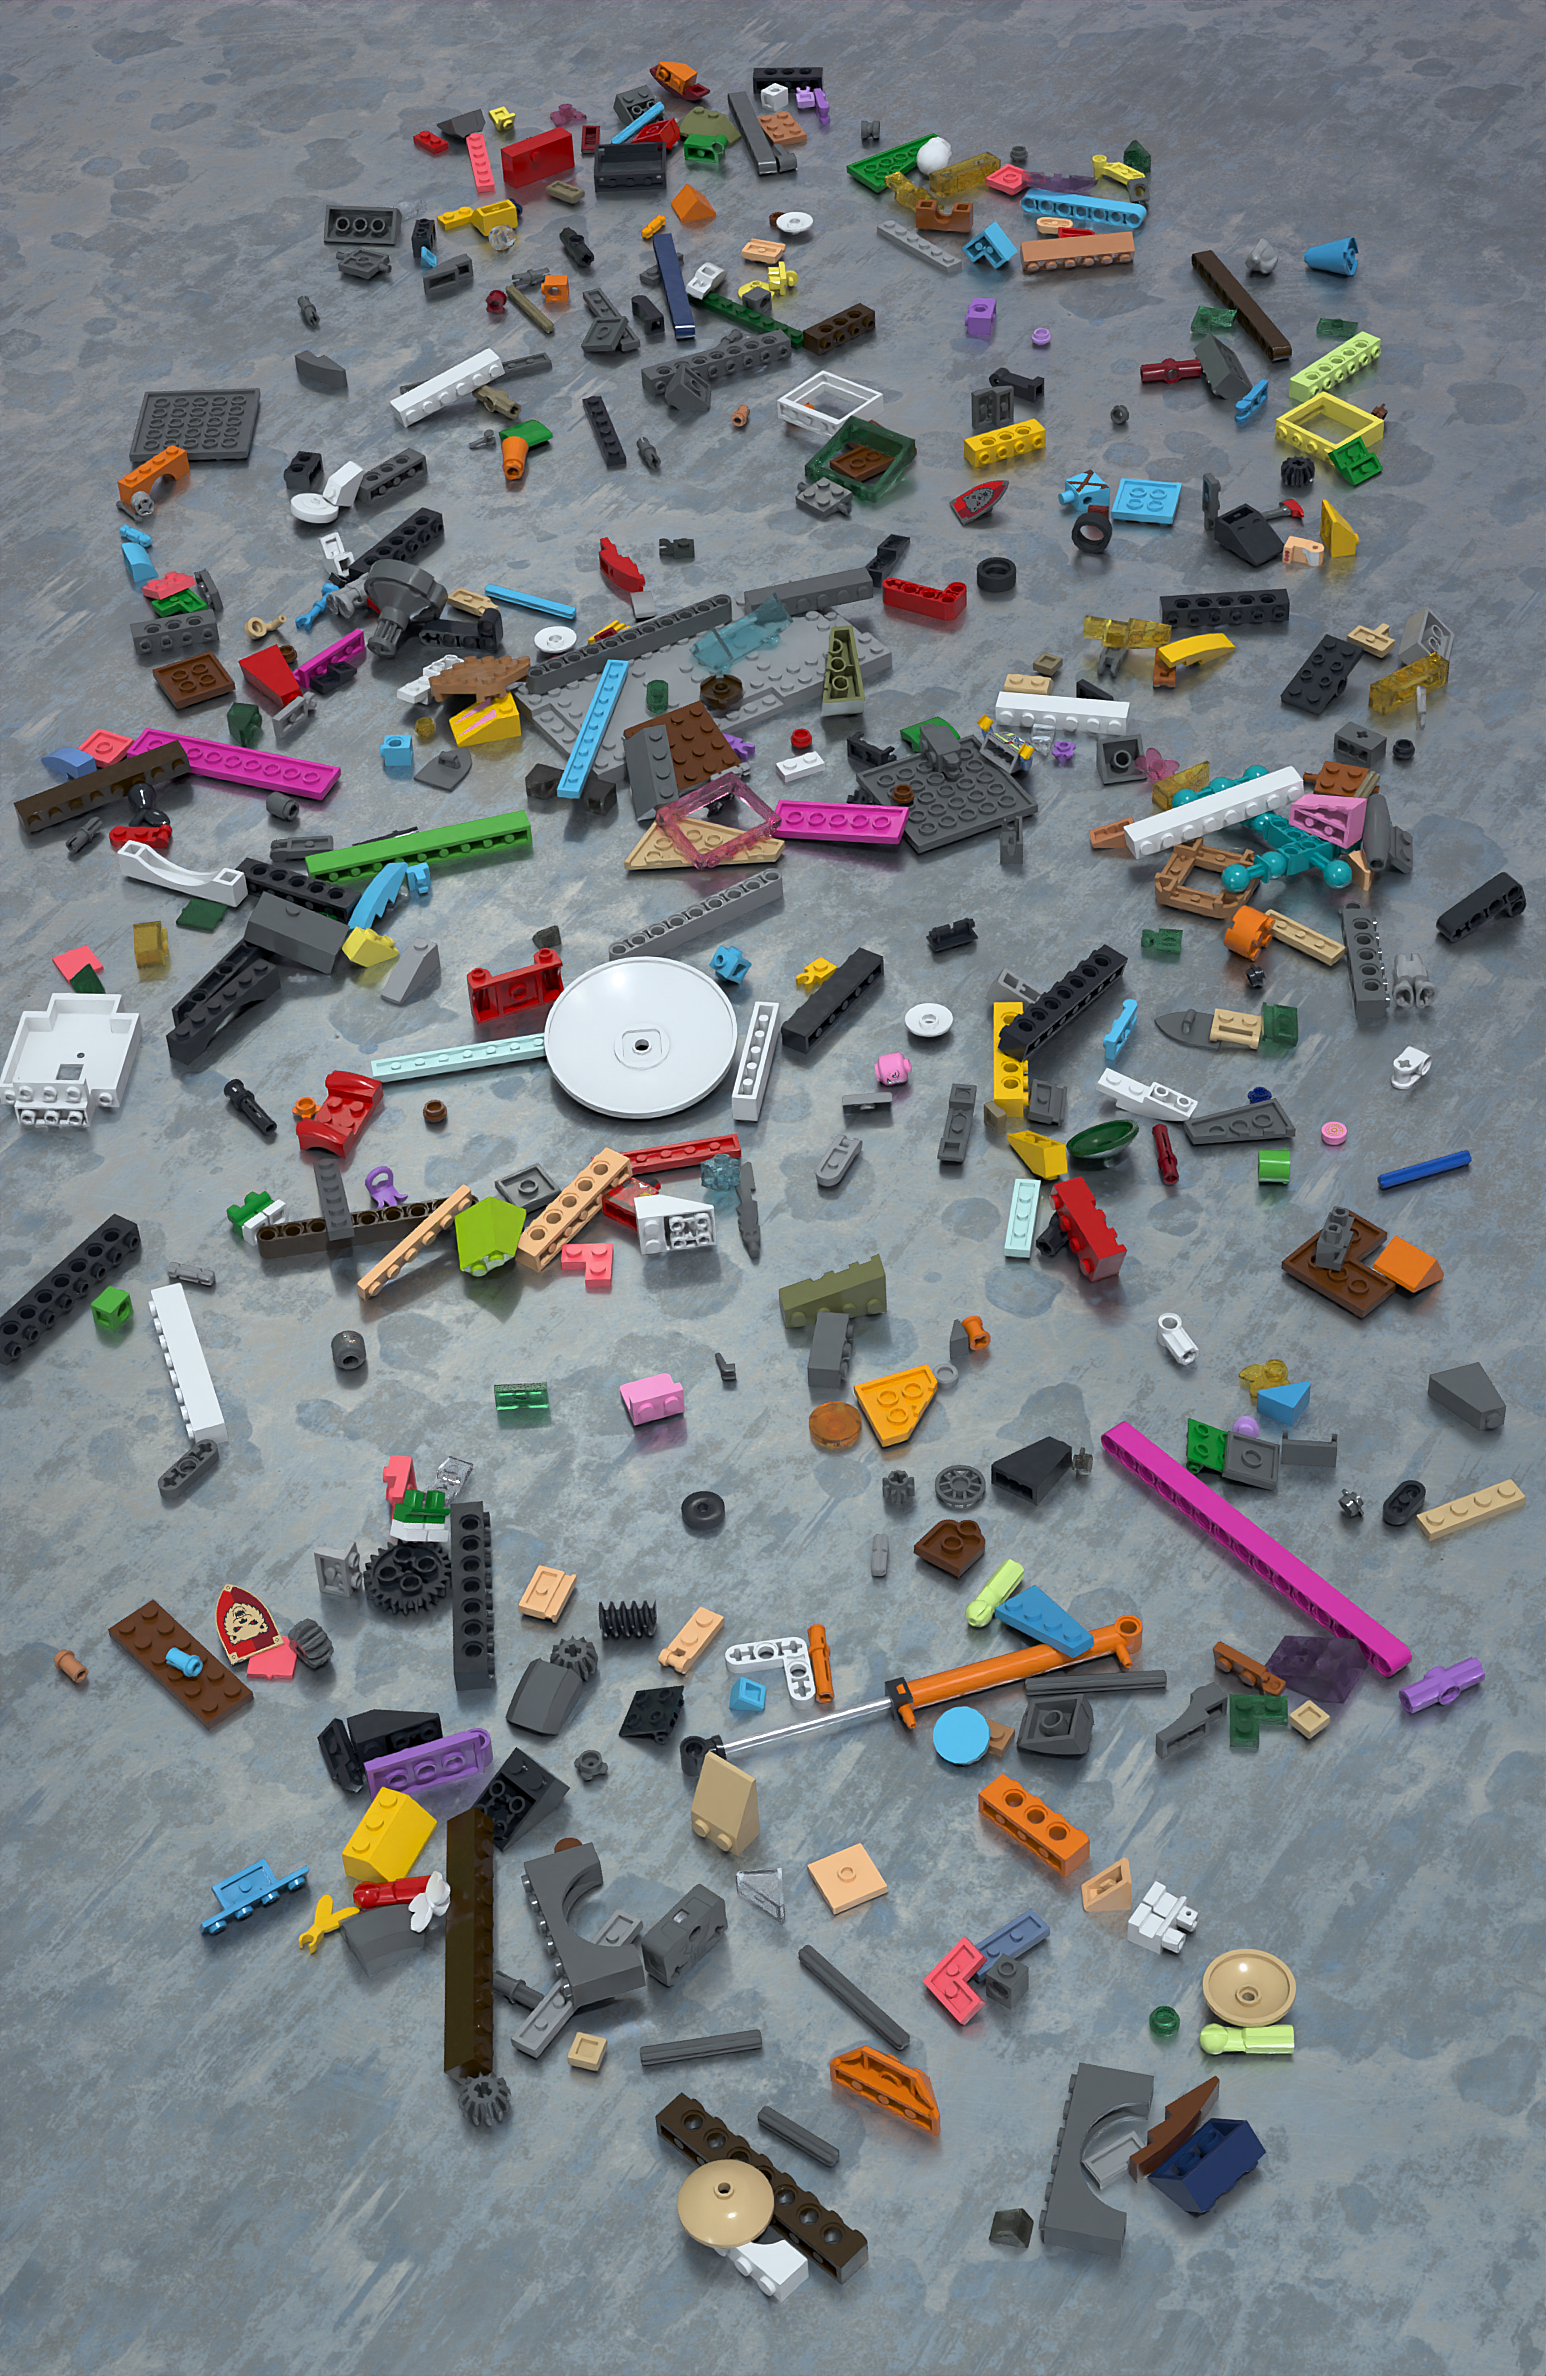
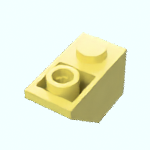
M358 926L355 927L341 947L351 961L365 967L394 958L400 953L394 946V940L386 935L379 936L370 928L365 930Z

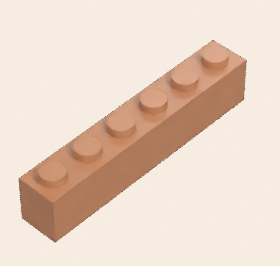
M1132 231L1021 242L1020 246L1022 270L1029 272L1044 269L1054 270L1064 267L1073 268L1075 266L1088 267L1094 264L1108 265L1115 262L1127 263L1133 261L1135 254Z

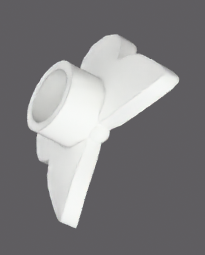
M434 1871L431 1875L425 1893L418 1894L408 1907L411 1912H414L411 1918V1929L416 1932H421L425 1929L431 1920L432 1914L440 1917L449 1906L450 1886L443 1880L442 1874L438 1871Z

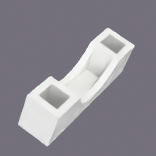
M726 2190L720 2191L722 2194L728 2193ZM785 2240L767 2245L750 2242L736 2248H714L721 2256L727 2255L733 2260L735 2266L743 2275H750L754 2278L766 2295H773L780 2302H783L809 2277L808 2259Z

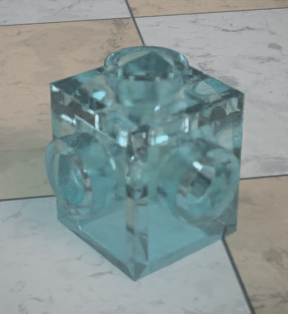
M721 1153L716 1154L712 1159L701 1162V1186L719 1192L728 1191L730 1187L740 1184L739 1160L729 1157L728 1154Z

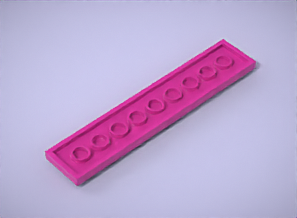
M146 728L126 752L127 759L178 740L188 756L191 768L190 773L323 800L341 776L340 767Z

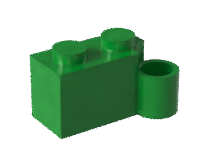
M690 133L684 142L685 160L718 164L725 154L728 138L722 134L708 136Z

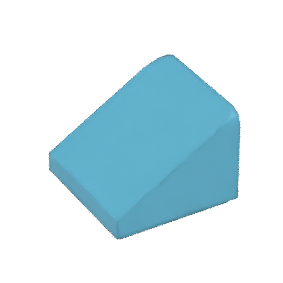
M741 1676L731 1688L729 1709L762 1711L764 1709L766 1686Z

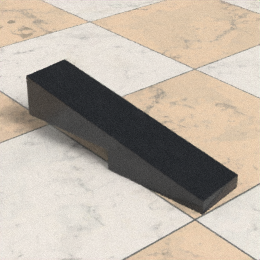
M891 534L877 547V555L865 566L873 580V587H882L883 580L888 578L909 545L910 537Z

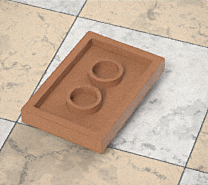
M780 111L777 114L763 115L758 118L766 139L772 146L779 143L781 146L807 141V134L788 111Z

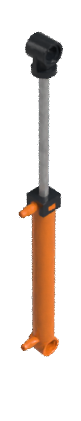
M1122 1615L1118 1617L1115 1624L1088 1631L1093 1636L1094 1646L1075 1658L1044 1643L908 1682L905 1681L904 1677L885 1682V1697L726 1742H722L719 1734L711 1736V1738L706 1740L699 1736H689L679 1746L681 1767L688 1776L697 1777L700 1776L705 1755L709 1751L727 1761L726 1753L889 1708L894 1721L903 1719L908 1728L913 1729L916 1727L913 1714L914 1709L1113 1653L1117 1654L1124 1667L1129 1668L1132 1665L1129 1654L1138 1652L1142 1646V1621L1134 1615Z

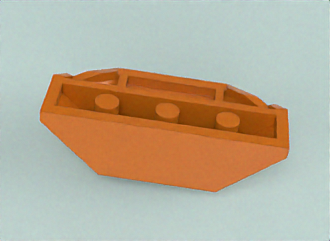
M866 2045L831 2060V2081L936 2137L939 2136L941 2133L940 2113L930 2077L918 2068H911L901 2063L895 2056L884 2054Z

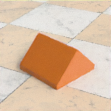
M686 184L671 202V207L681 223L716 216V212L707 198L689 184Z
M1396 1235L1372 1267L1413 1293L1442 1280L1444 1277L1437 1259Z

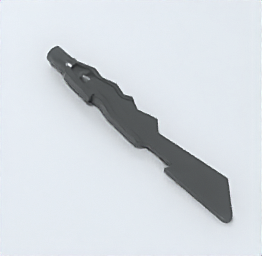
M746 1162L731 1175V1179L741 1200V1204L736 1207V1211L740 1215L738 1224H740L739 1231L743 1234L742 1241L748 1246L750 1256L756 1258L760 1254V1226H757L758 1205L757 1201L752 1200L751 1191L756 1190L751 1162Z

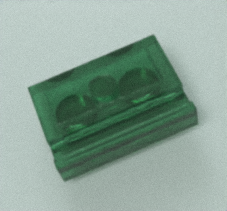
M1263 1002L1261 1007L1262 1041L1271 1039L1272 1043L1296 1047L1298 1042L1297 1008L1278 1004L1267 1006V1003Z

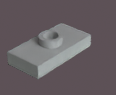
M890 1092L844 1095L842 1097L843 1106L860 1105V1109H874L875 1104L892 1102V1093Z

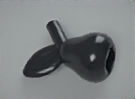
M138 783L129 789L127 794L128 801L138 812L128 824L129 827H138L144 819L154 826L170 825V819L164 812L153 809L156 801V791L153 786L148 783Z

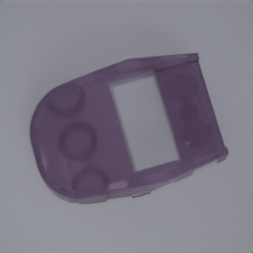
M1022 171L1021 182L1027 183V186L1051 192L1077 193L1095 187L1098 184V179L1079 175H1069V178H1062V174L1054 173L1053 177L1044 175V172Z

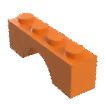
M171 445L117 481L121 501L132 506L130 502L131 497L138 491H144L150 496L154 482L161 475L178 480L190 471L187 451Z

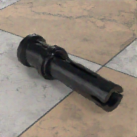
M233 1079L225 1085L224 1095L234 1101L237 1109L244 1110L266 1135L272 1134L276 1130L277 1124L255 1102L254 1094L244 1088L241 1080Z

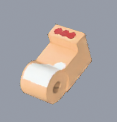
M1289 536L1284 545L1282 563L1291 564L1292 561L1312 567L1320 566L1323 563L1324 546L1312 540Z

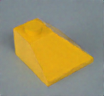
M1326 499L1322 500L1320 537L1330 557L1354 555L1356 546L1359 544L1358 534L1354 533L1351 525Z

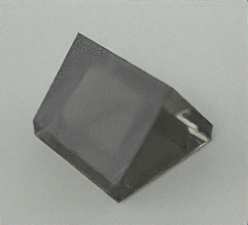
M558 925L538 931L532 938L539 950L542 948L550 949L562 944Z

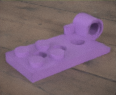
M473 1728L467 1732L463 1731L365 1762L364 1767L371 1802L374 1801L382 1787L412 1796L484 1773V1767H487L493 1760L491 1738L486 1730Z

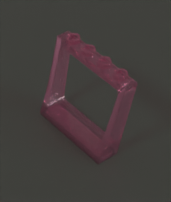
M731 771L657 810L655 823L672 839L693 865L700 870L707 865L710 868L716 866L720 862V858L726 855L729 858L733 857L738 853L739 848L745 845L746 847L753 846L758 841V838L763 835L765 837L772 836L776 832V828L781 826L782 818ZM729 793L736 795L766 820V822L706 854H700L674 823Z

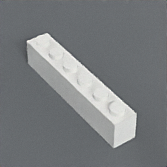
M488 348L390 401L395 418L406 428L505 374L501 360Z
M1000 691L996 703V725L1126 736L1129 724L1130 702Z
M755 1002L732 1094L733 1119L758 1120L780 1029L779 1003Z

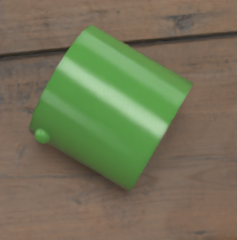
M1283 1148V1150H1258V1182H1283V1184H1287L1290 1181V1151L1286 1148Z

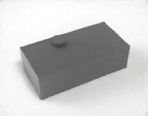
M263 892L248 920L243 940L330 975L342 951L341 947L346 941L350 926Z

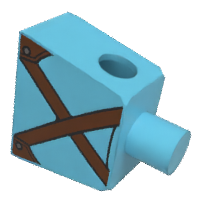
M1090 469L1065 481V492L1059 493L1058 499L1061 505L1071 503L1078 511L1110 505V487Z

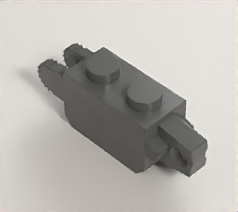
M933 723L920 725L922 740L919 742L922 753H926L929 763L934 765L939 773L944 772L948 778L956 779L960 777L959 767L962 764V746L949 727L944 725L936 727Z

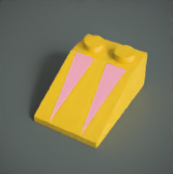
M510 690L506 691L507 696L503 698L489 697L485 702H476L449 719L458 748L521 736L519 713Z

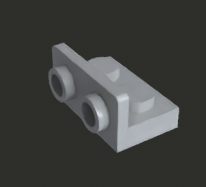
M349 1541L344 1551L321 1545L317 1546L314 1551L319 1590L350 1598L354 1590L360 1587L363 1578L359 1568L360 1554L357 1553L356 1542Z

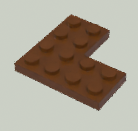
M870 420L841 440L854 450L829 461L832 470L853 484H857L916 456L917 448L877 422Z
M1349 1210V1216L1355 1217L1350 1231H1353L1354 1234L1341 1271L1315 1266L1317 1242L1322 1229L1282 1261L1281 1269L1359 1317L1364 1318L1395 1292L1396 1283L1361 1263L1365 1257L1387 1240L1388 1232Z

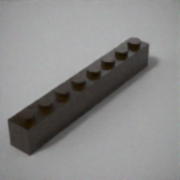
M175 740L14 803L18 819L28 835L126 797L129 789L135 784L148 783L154 786L190 772L188 756L180 742Z

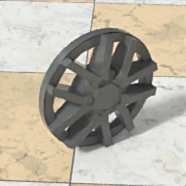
M967 1465L947 1467L935 1479V1491L938 1499L951 1504V1507L954 1508L955 1505H963V1508H966L968 1504H972L977 1500L981 1501L986 1489V1482L982 1473ZM957 1471L965 1472L962 1475H960ZM948 1473H951V1474L953 1475V1477L951 1478V1477L948 1476L947 1474H948ZM973 1473L975 1476L969 1479L968 1477ZM957 1496H962L963 1500H957L956 1498Z

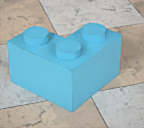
M996 221L962 247V250L972 263L985 255L995 269L1018 251Z

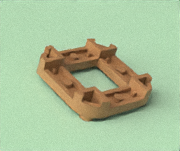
M1201 837L1194 838V841L1175 845L1173 854L1161 873L1157 872L1155 875L1156 902L1202 915L1222 918L1225 921H1232L1237 911L1247 904L1260 882L1258 878L1252 879L1248 888L1240 893H1232L1222 889L1219 895L1182 885L1194 866L1223 872L1231 864H1240L1246 868L1253 866L1254 851L1246 849L1244 854L1240 855L1203 845V838Z

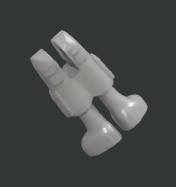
M368 572L361 575L357 580L346 584L344 588L332 591L326 596L327 606L333 614L336 615L341 612L344 617L350 618L355 612L353 602L357 599L361 603L369 598L364 590V583L369 574Z
M1411 953V961H1406L1405 954H1397L1393 970L1395 987L1392 990L1395 1003L1401 1007L1410 1008L1413 1005V989H1415V999L1418 1008L1432 1004L1437 998L1438 991L1437 987L1429 982L1428 971L1423 965L1420 955L1418 953Z

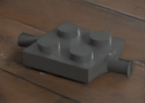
M357 248L354 252L347 254L338 251L336 254V259L343 260L338 264L339 271L349 275L370 279L378 271L390 273L392 270V266L387 265L390 259L389 255L363 248Z
M825 477L812 486H808L803 482L798 483L797 489L802 491V493L795 497L796 504L824 519L837 511L845 515L851 513V507L845 505L853 499L852 492Z

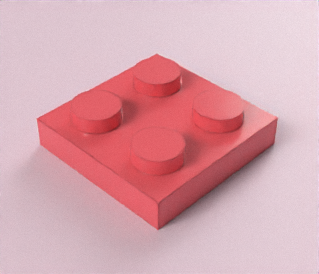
M1007 164L986 177L985 185L1006 192L1009 195H1015L1036 181V174Z
M172 571L165 574V578L148 581L146 586L141 587L144 596L161 600L194 586L196 583L193 576Z
M97 729L77 749L93 756L96 766L105 768L118 763L125 757L126 752L134 743V739Z

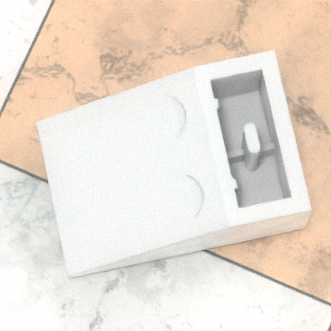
M660 1194L634 1198L641 1255L717 1245L713 1205Z

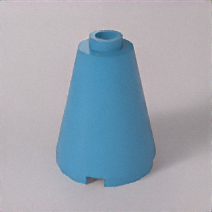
M1347 237L1310 247L1304 254V262L1307 263L1308 267L1348 276L1354 275L1358 266V260H1355V253H1358L1357 241L1354 237Z

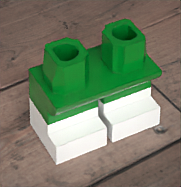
M252 1191L246 1195L244 1206L240 1208L233 1204L226 1210L228 1220L233 1223L234 1232L253 1247L258 1244L256 1238L258 1229L268 1225L289 1222L286 1203L279 1199L273 1201L266 1191L261 1194Z
M406 1489L404 1503L395 1504L390 1535L405 1541L448 1542L449 1531L444 1529L445 1516L451 1513V1509L444 1507L445 1493L438 1490H427L426 1503L424 1504L423 1491Z

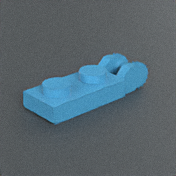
M1261 379L1256 386H1253L1248 395L1244 396L1243 400L1237 402L1235 405V410L1238 411L1235 416L1236 422L1243 423L1248 420L1268 398V380Z

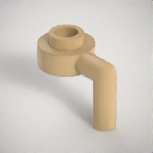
M280 615L271 623H264L260 618L252 617L245 623L244 631L249 638L258 640L266 632L275 631L287 619L284 615Z

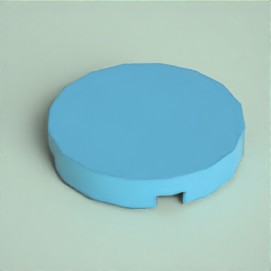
M954 1707L944 1712L937 1720L933 1729V1742L936 1750L950 1763L972 1764L980 1760L989 1748L991 1737L989 1724L977 1710L972 1708Z

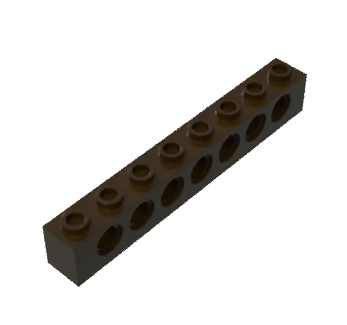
M681 2092L655 2116L657 2134L698 2168L709 2162L729 2159L748 2163L761 2171L768 2179L774 2195V2212L769 2226L839 2284L843 2285L869 2260L868 2242L860 2231L849 2228L844 2224L839 2214L833 2210L828 2211L820 2204L813 2193L810 2191L805 2192L797 2186L795 2180L788 2173H781L776 2169L766 2155L758 2154L750 2148L749 2143L741 2135L736 2136L729 2131L726 2124L719 2117L713 2118L708 2114L698 2100L690 2099ZM716 2146H720V2147H721V2148H719V2149H713V2147H716ZM786 2202L791 2203L787 2206L781 2205L782 2203ZM809 2221L815 2222L814 2224H811V2225H806V2224H804V2223L809 2222ZM838 2241L836 2244H829L828 2242Z

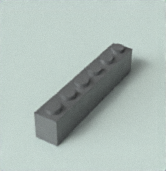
M866 567L749 590L744 592L745 610L751 622L754 623L873 598V580Z

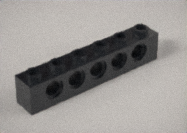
M424 507L419 509L348 566L349 579L353 582L364 573H369L372 565L378 560L392 559L403 562L409 560L444 531L442 513Z
M1287 589L1160 596L1159 616L1162 629L1289 621L1290 601Z
M248 857L235 869L244 873L248 895L260 898L263 892H267L316 913L324 912L329 915H335L338 922L348 925L353 911L362 897L360 892Z

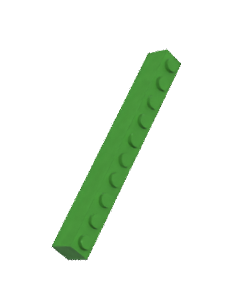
M525 810L310 855L305 857L307 874L309 877L341 885L376 877L388 863L406 862L408 867L426 862L429 866L533 843L531 825Z

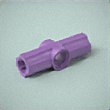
M1470 1657L1446 1669L1443 1666H1436L1426 1673L1423 1680L1399 1690L1398 1697L1404 1710L1412 1714L1438 1701L1441 1704H1448L1458 1697L1460 1691L1485 1680V1672L1482 1664L1476 1657Z

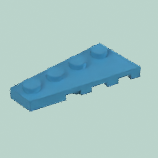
M1036 1585L994 1608L995 1618L1072 1658L1077 1657L1094 1646L1093 1636Z

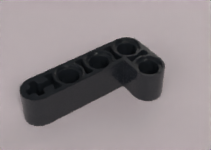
M487 608L478 623L433 618L425 623L419 638L423 644L428 646L493 653L503 638L502 617L498 610Z
M1501 872L1443 913L1436 922V928L1451 942H1458L1502 910L1506 911L1510 916L1516 917L1526 908L1523 887L1508 873Z

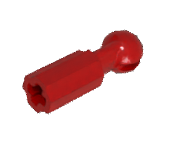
M431 1875L400 1878L393 1882L384 1883L361 1882L353 1891L354 1903L361 1910L392 1904L410 1905L418 1894L425 1893Z

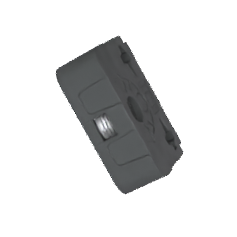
M702 1884L694 1886L644 1936L641 1946L645 1970L668 1987L670 1985L674 1986L725 1935L724 1931L728 1928L724 1899Z

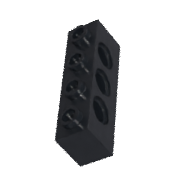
M823 67L754 68L753 94H761V90L774 83L788 88V93H797V88L806 90V87L810 88V92L817 88H821L823 92Z

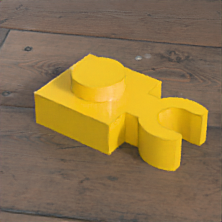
M819 957L804 968V973L796 976V985L799 986L804 983L805 991H810L816 982L822 985L824 981H827L834 974L837 966Z

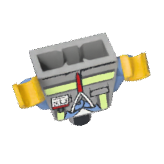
M984 714L977 721V724L982 728L981 731L984 737V742L979 752L1010 774L1020 769L1024 771L1029 770L1032 766V754L1035 749L1029 742L1022 740L1014 733L993 732L991 725L994 721Z

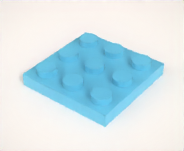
M1121 478L1111 518L1123 521L1135 520L1139 522L1172 524L1182 491V483Z

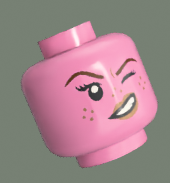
M894 1052L879 1057L878 1063H875V1072L879 1082H883L886 1086H892L906 1082L908 1073L912 1072L909 1058L905 1059L902 1053Z

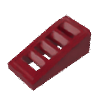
M582 126L581 153H595V145L600 144V126Z

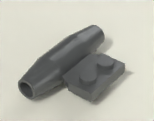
M1373 794L1367 800L1363 825V850L1367 866L1372 871H1381L1386 867L1387 859L1389 858L1391 864L1407 874L1413 869V837L1398 826H1391L1386 798L1381 794Z

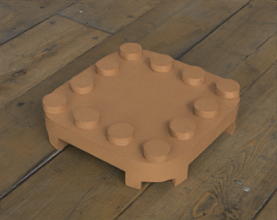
M476 656L465 657L464 662L455 663L452 665V668L440 671L438 676L428 678L432 697H435V700L438 702L446 700L453 696V694H476L477 702H485L489 697L503 698L507 696V686L514 682H527L526 672L531 667L529 656H522L517 659H512L511 656H504L499 659H494V656H486L481 659H476Z

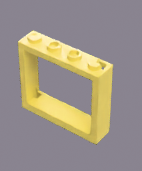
M1324 391L1277 418L1275 423V437L1333 466L1334 464L1328 453L1361 436L1367 448L1382 439L1384 432V420ZM1321 413L1358 432L1335 445L1299 427V425Z

